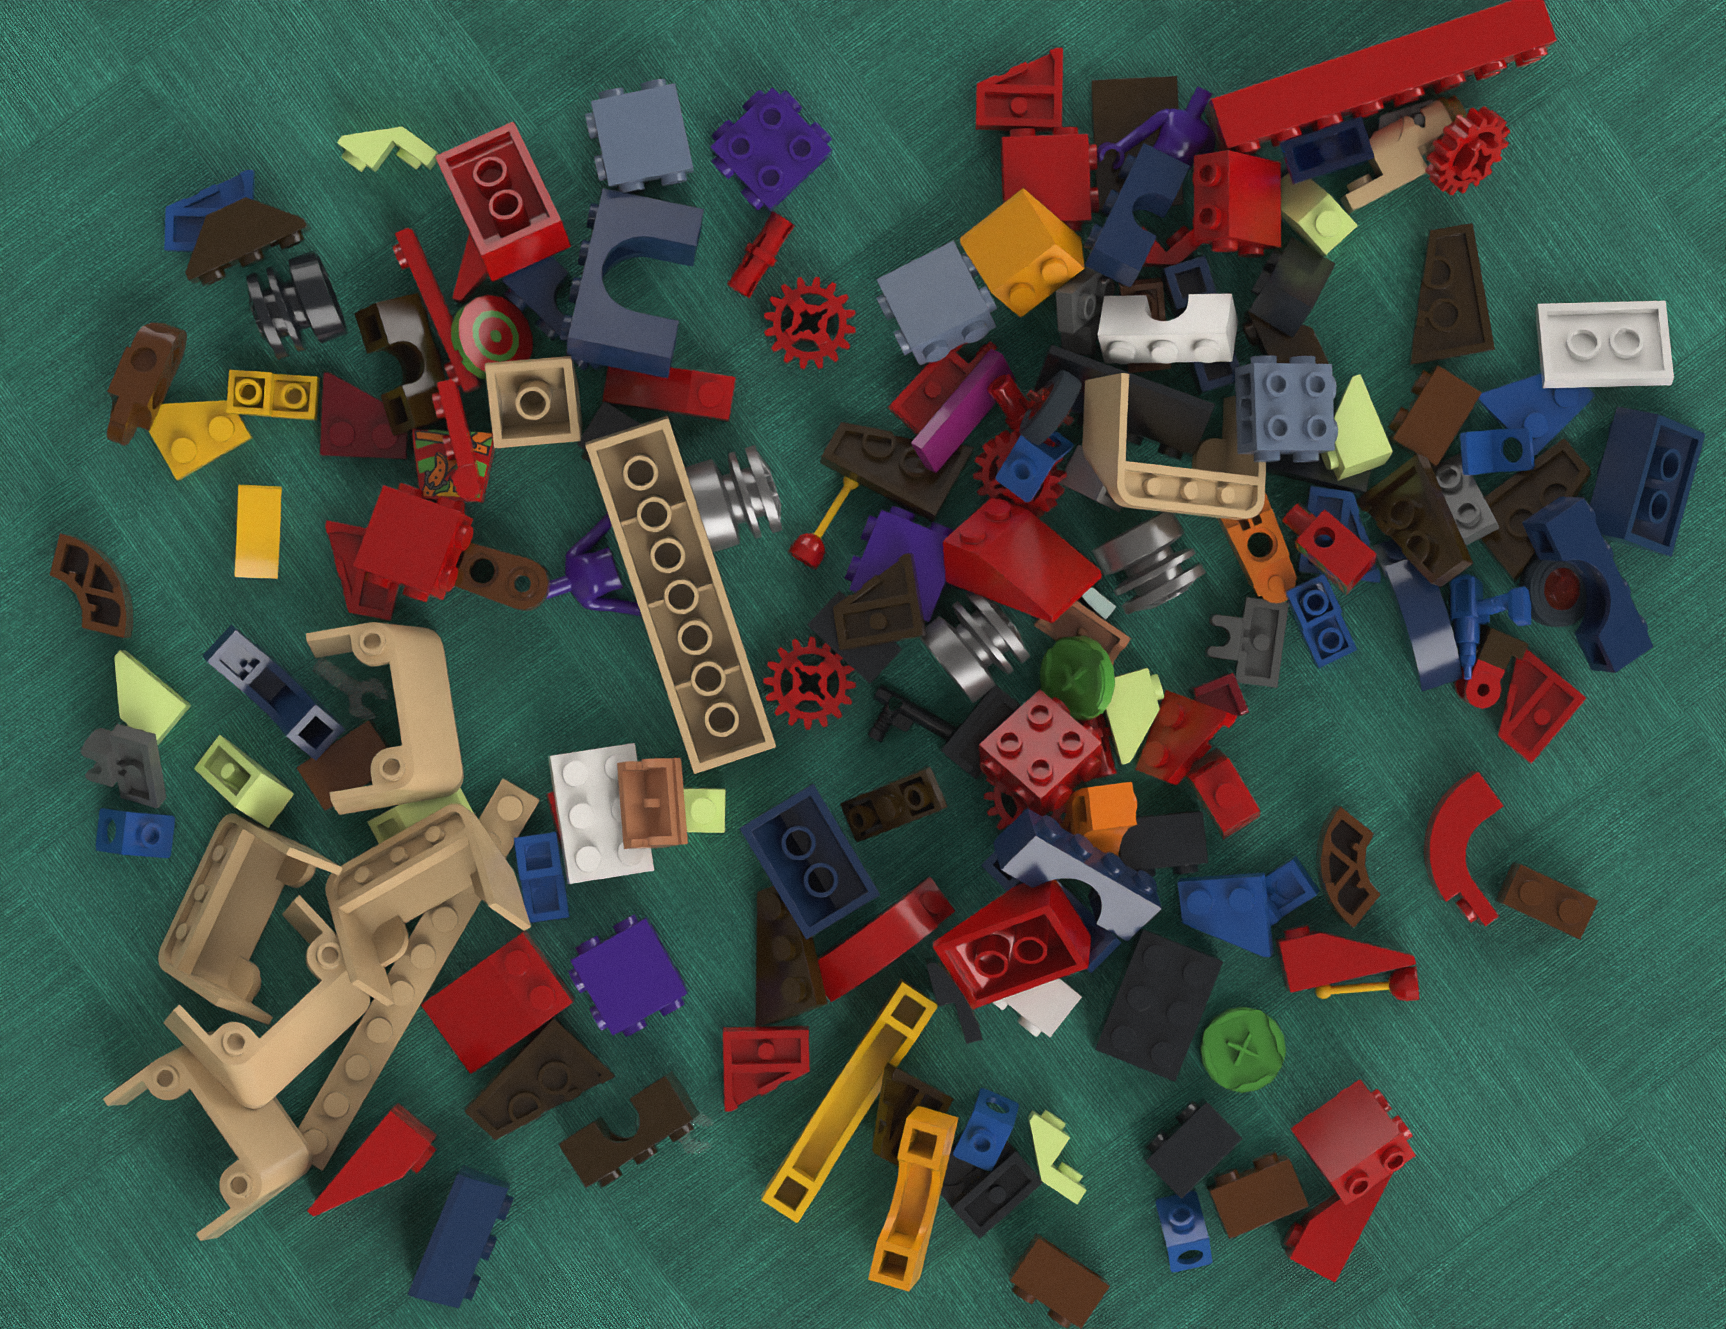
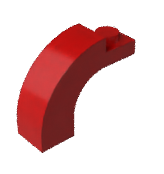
M1471 771L1457 781L1435 806L1425 833L1424 860L1429 880L1440 900L1447 902L1458 894L1461 899L1455 902V904L1467 921L1472 923L1477 920L1480 925L1487 926L1498 918L1499 915L1474 883L1468 872L1466 847L1471 834L1477 826L1501 809L1503 805L1478 771Z
M931 877L919 883L879 916L831 947L818 958L825 993L830 1002L854 989L897 959L955 912Z

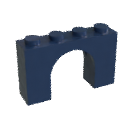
M602 189L599 204L591 203L586 228L593 229L591 240H582L579 252L578 265L584 266L582 278L574 277L571 286L569 302L575 303L573 316L565 314L560 340L567 341L566 356H572V359L653 376L669 377L677 341L679 321L631 311L620 306L609 296L602 280L613 266L621 261L635 257L653 258L693 267L702 229L704 209Z

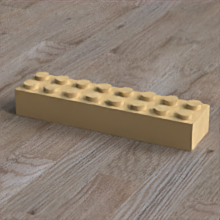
M668 415L585 442L694 774L775 748L776 744Z

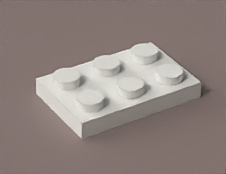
M1666 301L1537 304L1535 313L1543 388L1658 386L1672 384L1674 373Z
M635 743L548 756L567 884L654 871L651 848L624 849L617 763L637 761Z

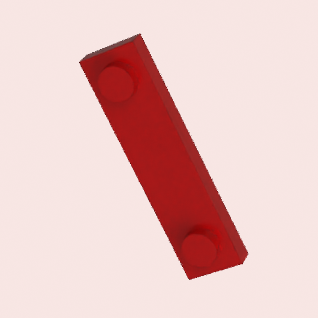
M408 227L396 232L395 235L399 244L392 246L402 270L408 267L411 269L451 361L444 364L449 379L456 381L458 386L461 385L463 391L467 394L481 388L480 385L482 384L479 377L465 368L461 363L463 358L459 350H454L451 341L453 318L415 231Z

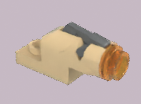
M1455 95L1448 99L1443 96L1436 101L1431 99L1382 115L1379 118L1378 131L1372 134L1363 148L1377 179L1372 180L1370 174H1367L1346 185L1350 193L1343 196L1340 200L1348 214L1426 173L1427 165L1422 155L1425 154L1427 158V155L1434 152L1435 146L1432 143L1434 140L1443 138L1445 135L1443 128L1454 122L1457 115L1460 114L1463 118L1467 116L1462 104Z

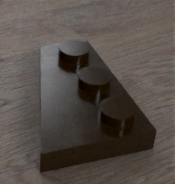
M841 422L824 450L820 463L934 522L969 461L974 447L960 445L938 472L935 473L925 468L911 444L914 439L894 436L892 431Z
M1565 438L1535 459L1533 470L1519 471L1484 497L1499 525V529L1480 538L1479 541L1514 584L1536 554L1522 522L1560 496L1576 497L1591 476L1590 468Z
M1416 454L1356 500L1357 505L1378 522L1376 525L1385 535L1392 537L1402 548V553L1431 584L1442 587L1473 564L1427 457Z
M774 886L757 892L756 1027L776 1024L828 1004L813 938L811 936L805 939Z

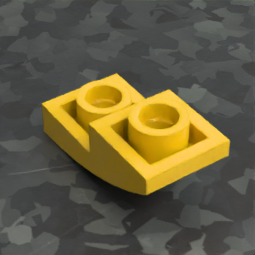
M229 370L226 413L317 421L320 378L317 376L274 374L272 372Z
M238 484L234 577L278 579L281 486Z

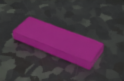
M990 349L911 442L925 468L937 473L994 406L996 401L987 391L988 386L993 380L1004 374H1010L1013 380H1016L1001 353Z

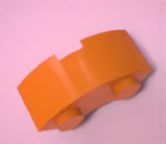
M1132 782L1087 787L1077 790L1064 804L1067 813L1063 823L1059 824L1061 828L1073 835H1083L1094 847L1104 853L1112 852L1119 857L1122 837L1128 828L1137 825V798L1133 792Z

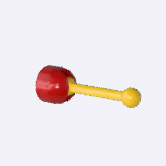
M846 476L843 478L844 486L816 531L800 535L794 540L787 551L795 559L816 570L825 555V547L821 537L849 492L859 486V483Z
M1417 967L1397 969L1392 973L1389 980L1385 982L1318 986L1315 988V994L1320 999H1327L1331 994L1389 990L1398 1000L1417 1001L1419 1000Z

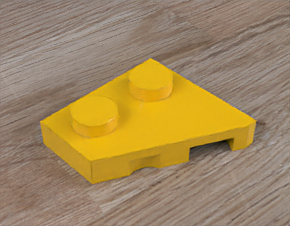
M227 400L161 405L149 433L176 480L183 479L253 439L240 414L226 413Z

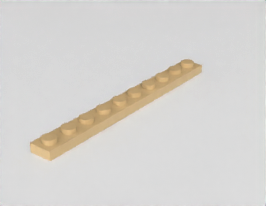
M503 778L480 816L479 821L506 859L514 846V838L520 836L540 799ZM473 885L424 912L409 938L405 953L395 961L387 975L395 1003L387 1007L378 1000L373 999L299 1125L298 1130L312 1150V1165L323 1171L482 901L476 895Z

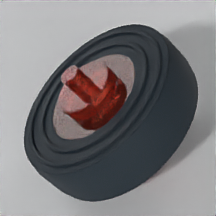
M1061 370L1037 393L1031 389L1027 397L1032 401L1021 422L1019 433L1032 443L1040 445L1063 422L1069 426L1074 418L1069 416V413L1080 392L1081 382L1069 372Z
M1537 555L1533 557L1522 572L1519 587L1524 586L1529 590L1531 619L1548 627H1565L1579 621L1585 614L1587 603L1586 589L1580 574L1566 561L1539 560Z

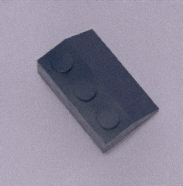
M1622 407L1616 408L1614 419L1609 427L1607 445L1602 462L1597 470V481L1589 504L1596 514L1595 522L1604 539L1672 557L1705 433L1659 414Z
M814 784L806 786L739 828L805 939L810 938L880 895Z
M466 1165L462 1166L455 1178L407 1295L455 1308L460 1307L464 1298L472 1301L481 1280L480 1276L474 1274L480 1258L486 1261L489 1260L498 1238L490 1233L496 1219L505 1221L514 1197L507 1195L510 1183Z

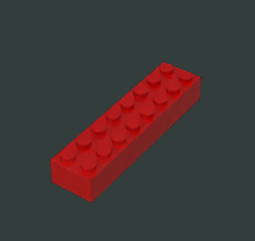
M1512 0L1212 98L1204 111L1209 126L1216 135L1215 145L1218 152L1230 150L1254 155L1257 153L1256 150L1261 149L1260 144L1271 141L1273 148L1298 140L1297 137L1302 135L1301 131L1312 128L1313 134L1322 133L1338 127V124L1343 122L1342 117L1352 114L1354 121L1376 115L1379 113L1378 110L1384 108L1383 104L1393 101L1395 108L1420 100L1419 97L1425 95L1424 90L1434 88L1435 94H1440L1460 87V84L1466 81L1465 77L1473 74L1476 81H1480L1500 74L1501 70L1507 68L1506 64L1515 61L1517 68L1540 61L1541 57L1548 55L1547 48L1555 43L1557 39L1544 0Z

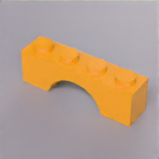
M917 1106L906 1118L897 1156L899 1170L895 1192L888 1216L877 1240L868 1280L909 1292L920 1279L959 1117Z

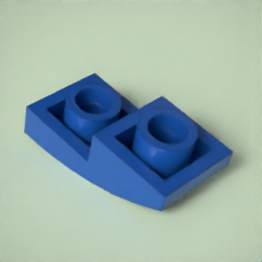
M1325 573L1285 591L1298 628L1317 668H1321L1357 650L1341 616V607Z

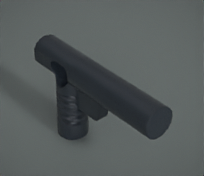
M881 684L873 699L884 706L881 709L882 712L879 713L880 715L877 716L878 719H875L876 723H873L867 735L882 743L886 733H888V729H890V725H894L907 732L914 722L947 741L955 726ZM892 696L902 701V706L894 711L889 709V698Z

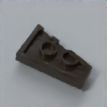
M1473 223L1440 228L1428 232L1409 365L1495 350Z
M552 1017L464 1107V1112L494 1140H497L541 1117V1114L565 1101L569 1102L580 1096L582 1092L599 1083L603 1084L616 1076L555 1017Z

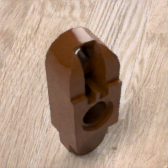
M151 322L139 329L131 347L126 346L107 391L112 398L107 440L126 446L134 437L138 427L150 431L182 360L187 342L186 331L165 323Z
M470 543L465 551H461L456 565L458 576L454 586L522 611L537 609L547 598L550 590V578L546 569L539 563L525 557ZM483 560H490L495 569L493 578L487 583H478L473 574L476 564ZM522 576H527L531 582V586L526 592H519L516 588V581Z

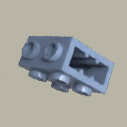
M656 79L641 83L640 91L626 94L623 88L605 90L598 93V100L591 101L593 112L585 114L590 139L599 138L602 154L594 156L599 181L608 180L610 190L618 188L619 192L631 194L645 190L644 183L660 179L662 186L678 184L687 181L686 174L694 172L675 83L667 85L666 79Z
M954 241L876 279L883 292L876 299L887 321L894 317L896 318L901 329L893 333L904 355L913 352L919 366L926 362H936L943 359L950 350L966 342L973 343L981 340L988 334V331L996 327L990 312L996 310L997 307L986 286L980 289L977 288L973 277L979 275V272L966 252L960 254Z
M1277 356L1250 357L1251 364L1235 368L1238 454H1254V462L1280 461V454H1293V462L1319 461L1320 453L1335 451L1338 426L1334 419L1333 399L1336 395V381L1332 376V364H1316L1314 356L1290 357L1289 363H1277Z

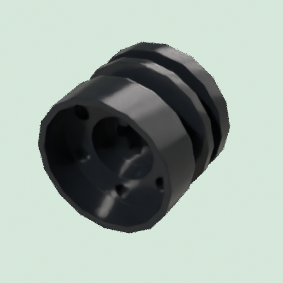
M316 250L288 259L291 280L286 282L283 281L273 266L267 267L266 271L270 288H265L257 272L246 276L249 288V304L255 322L263 339L270 345L279 360L290 356L285 339L287 336H291L298 352L306 350L303 330L311 328L321 344L348 334L346 322L336 294Z

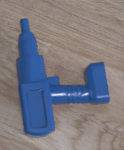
M1461 574L1450 580V620L1454 622V638L1456 646L1459 648L1460 664L1464 667L1465 680L1472 679V667H1474L1476 661V647L1480 644V625L1489 624L1490 615L1508 610L1509 618L1518 626L1531 625V600L1529 590L1526 587L1513 588L1503 595L1483 599V583L1475 576Z

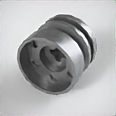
M755 445L745 448L751 467L740 470L735 452L728 454L730 473L723 476L712 459L685 467L712 552L740 544L738 524L744 522L747 523L756 539L762 537L756 519L762 516H767L772 533L783 530L780 523L781 502L769 465L759 455Z
M1161 512L1092 550L1104 575L1124 570L1128 576L1127 579L1113 590L1116 596L1133 588L1135 589L1137 596L1121 605L1126 615L1135 611L1153 609L1187 591L1188 587L1197 578L1206 573L1201 563L1184 571L1182 570L1180 563L1196 553L1193 548L1173 553L1170 545L1185 533L1174 513Z
M969 591L966 596L976 609L972 615L957 601L952 607L961 624L953 628L943 618L938 617L925 627L927 636L919 638L961 690L974 703L995 686L994 680L987 669L988 666L994 663L1009 675L1013 668L1003 656L1005 652L1010 650L1021 663L1025 662L1030 655L1024 647L1021 634L997 604Z

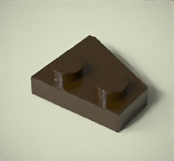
M903 554L898 558L899 561L880 575H875L863 584L860 590L853 595H848L833 607L839 650L845 651L927 636L914 554Z
M887 1062L884 1067L872 1151L879 1157L899 1167L897 1156L906 1118L917 1106L946 1113L954 1099L945 1092Z

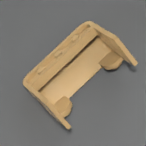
M1119 373L1085 380L1083 453L1114 502L1126 508L1232 520L1253 518L1261 512L1265 501L1266 462H1254V454H1238L1236 396L1224 398L1222 439L1211 438L1201 441L1192 457V469L1126 461L1129 374Z
M378 622L306 633L307 643L315 658L353 652L355 657L367 666L390 664L402 746L383 749L373 758L371 763L373 785L329 792L330 800L338 814L342 815L442 798L457 792L463 783L464 771L445 650L439 635L429 628Z
M461 804L445 806L341 865L343 869L340 875L331 873L325 887L350 983L387 1007L395 1002L385 967L401 958L407 949L409 936L405 923L472 885L476 895L486 902L491 909L523 931L531 927L513 869L476 815Z
M233 813L226 815L219 822L160 947L158 956L160 968L215 1006L269 1025L273 1017L252 1004L254 997L261 988V977L259 968L249 960L284 885L286 884L293 888L303 886L313 877L316 867L336 875H340L343 868L313 849L247 818Z
M300 895L288 906L282 915L310 944L306 952V964L311 973L320 981L316 987L260 1038L249 1027L239 1022L226 1023L209 1036L181 1005H178L163 1022L239 1104L251 1109L263 1107L358 1020L366 1012L370 1004V995L350 983L337 934Z
M215 1031L207 1032V1034L211 1036ZM185 1045L158 1058L103 1098L107 1106L126 1105L147 1089L155 1097L162 1100L177 1099L191 1089L239 1160L223 1172L219 1183L220 1192L231 1209L196 1233L200 1241L220 1237L305 1175L312 1165L313 1154L311 1147L276 1097L260 1108L251 1109L242 1106Z

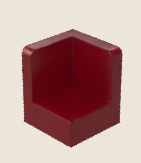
M1226 673L1189 689L1195 701L1226 711L1235 716L1249 713L1234 673Z

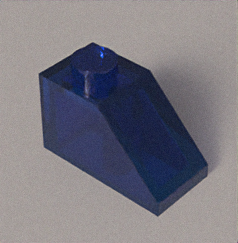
M1362 117L1280 143L1293 185L1353 168L1375 158Z

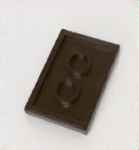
M1177 76L1091 80L1093 140L1097 148L1105 142L1114 144L1119 142L1147 119L1163 109H1179ZM1161 126L1149 137L1124 153V162L1128 154L1137 157L1144 143L1153 147L1160 134ZM1115 149L1106 151L1101 162L1097 160L1095 179L1099 193V210L1102 209L1111 189L1119 192L1124 183V180L1117 177L1122 166L1118 169L1112 168V164L1117 156ZM1182 184L1171 206L1183 205Z

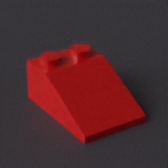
M514 121L435 156L492 282L571 247L562 220Z
M993 496L943 540L947 583L1050 623L1055 622L1102 578L1099 568L1032 512Z
M1055 879L1034 888L1025 883L1011 888L933 942V949L964 994L971 1008L976 1009L1087 969L1089 967L1091 935Z
M525 930L422 1003L421 1006L463 1065L472 1074L572 1004L575 997Z
M397 1103L307 1212L313 1217L403 1178L409 1169L417 1174L437 1150L431 1145L437 1135Z

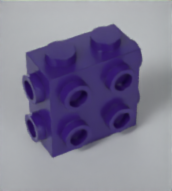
M773 87L766 94L760 89L752 95L742 106L746 113L735 124L730 119L724 122L712 134L711 138L715 143L710 146L711 152L715 155L711 160L715 168L727 180L734 175L745 186L740 193L757 211L764 206L770 213L832 154V149L827 145L832 140L829 134L816 121L809 126L798 114L803 109L801 105L786 90L779 94Z
M895 506L891 507L889 513L881 510L878 518L869 515L860 538L868 542L862 558L853 555L844 579L852 582L849 591L856 593L862 588L863 584L875 575H880L899 561L898 558L903 554L912 553L915 559L924 621L929 622L946 581L943 540L954 530L935 522H931L929 529L913 523L915 514Z
M635 914L612 926L616 934L602 942L596 935L576 946L575 949L578 955L570 960L574 968L568 971L580 994L587 990L595 1006L589 1008L600 1030L603 1031L608 1028L612 1036L622 1031L625 1038L646 1027L648 1024L644 1018L659 1010L662 1016H665L683 1006L685 1002L682 997L689 992L648 917L646 916L638 921Z

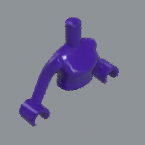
M1197 86L1186 110L1172 108L1157 112L1115 144L1111 142L1101 144L1097 148V160L1101 162L1106 151L1115 149L1117 156L1112 164V168H1120L1124 163V153L1149 137L1161 126L1160 134L1153 148L1189 165V170H1191L1194 156L1199 152L1200 155L1214 153L1216 135L1201 118L1212 93Z
M608 512L583 538L567 551L565 555V576L550 580V590L545 600L571 592L585 609L642 617L637 602L617 598H599L610 591L623 589L609 546L596 552L585 553L596 545L612 527Z

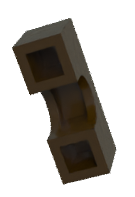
M415 293L377 302L354 313L367 354L378 351L388 352L399 361L402 368L403 378L401 385L380 395L393 436L412 432L413 429L419 430L435 426L446 421L445 417L437 418L432 394L439 392L437 382L445 381L446 379L441 366L440 353L435 347L428 326V315L421 304L419 294Z
M673 1071L630 1098L640 1117V1126L636 1135L624 1137L615 1134L601 1116L558 1144L586 1188L596 1181L601 1188L623 1174L619 1167L629 1160L633 1159L636 1165L658 1152L654 1144L669 1136L672 1142H675L694 1129L690 1122L700 1113Z

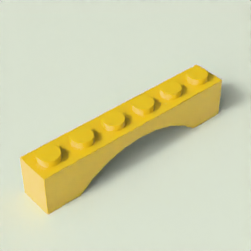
M900 979L761 1195L763 1202L794 1222H799L856 1128L880 1093L884 1067L887 1062L896 1067L899 1065L937 1009L938 1005L935 1000L903 979Z

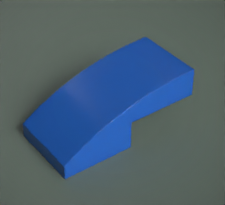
M557 832L514 838L519 880L521 881L523 900L529 922L535 923L570 918Z
M1297 856L1265 876L1271 926L1320 892Z

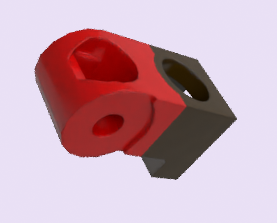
M1480 625V644L1476 647V661L1474 667H1472V679H1464V667L1461 666L1462 679L1456 680L1454 684L1458 697L1477 708L1484 709L1494 705L1500 697V680L1511 656L1523 659L1529 644L1486 625Z

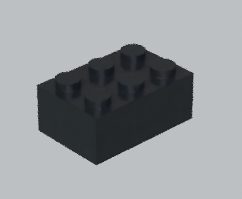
M1141 928L1134 939L1092 1044L1093 1048L1175 1082L1223 961Z

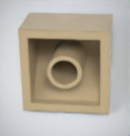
M572 356L485 363L494 448L581 441L583 424L579 387Z

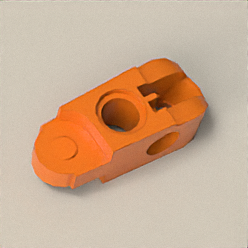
M1265 493L1264 506L1257 516L1242 520L1217 518L1256 596L1277 604L1288 600L1285 591L1295 587V581L1298 579L1275 514ZM1254 533H1261L1269 540V550L1263 557H1255L1248 550V539Z

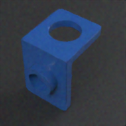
M1529 427L1463 432L1460 435L1463 475L1533 470L1535 467L1532 429ZM1511 437L1518 439L1523 448L1522 456L1517 462H1510L1503 453L1504 443Z
M1054 431L1048 437L1057 445L1056 448L1045 443L1040 445L1034 444L1020 435L997 473L996 480L1025 502H1030L1053 465L1070 452L1074 446L1072 442L1057 431Z
M101 808L98 819L96 850L120 855L169 858L172 851L175 818L172 815ZM113 819L116 825V833L113 841L110 843L107 830L110 821Z
M980 1088L973 1112L960 1136L953 1155L981 1169L992 1171L1014 1127L1019 1104L990 1090ZM986 1103H995L1001 1106L1006 1113L996 1112L989 1108Z
M1190 1191L1183 1198H1180L1178 1195H1172L1157 1199L1155 1203L1167 1247L1171 1272H1179L1211 1264L1213 1261L1210 1241L1197 1192ZM1189 1250L1201 1251L1199 1255L1191 1259L1178 1258L1182 1253Z

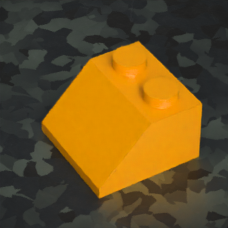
M1024 188L960 237V244L990 292L1020 318L1085 269L1081 237Z

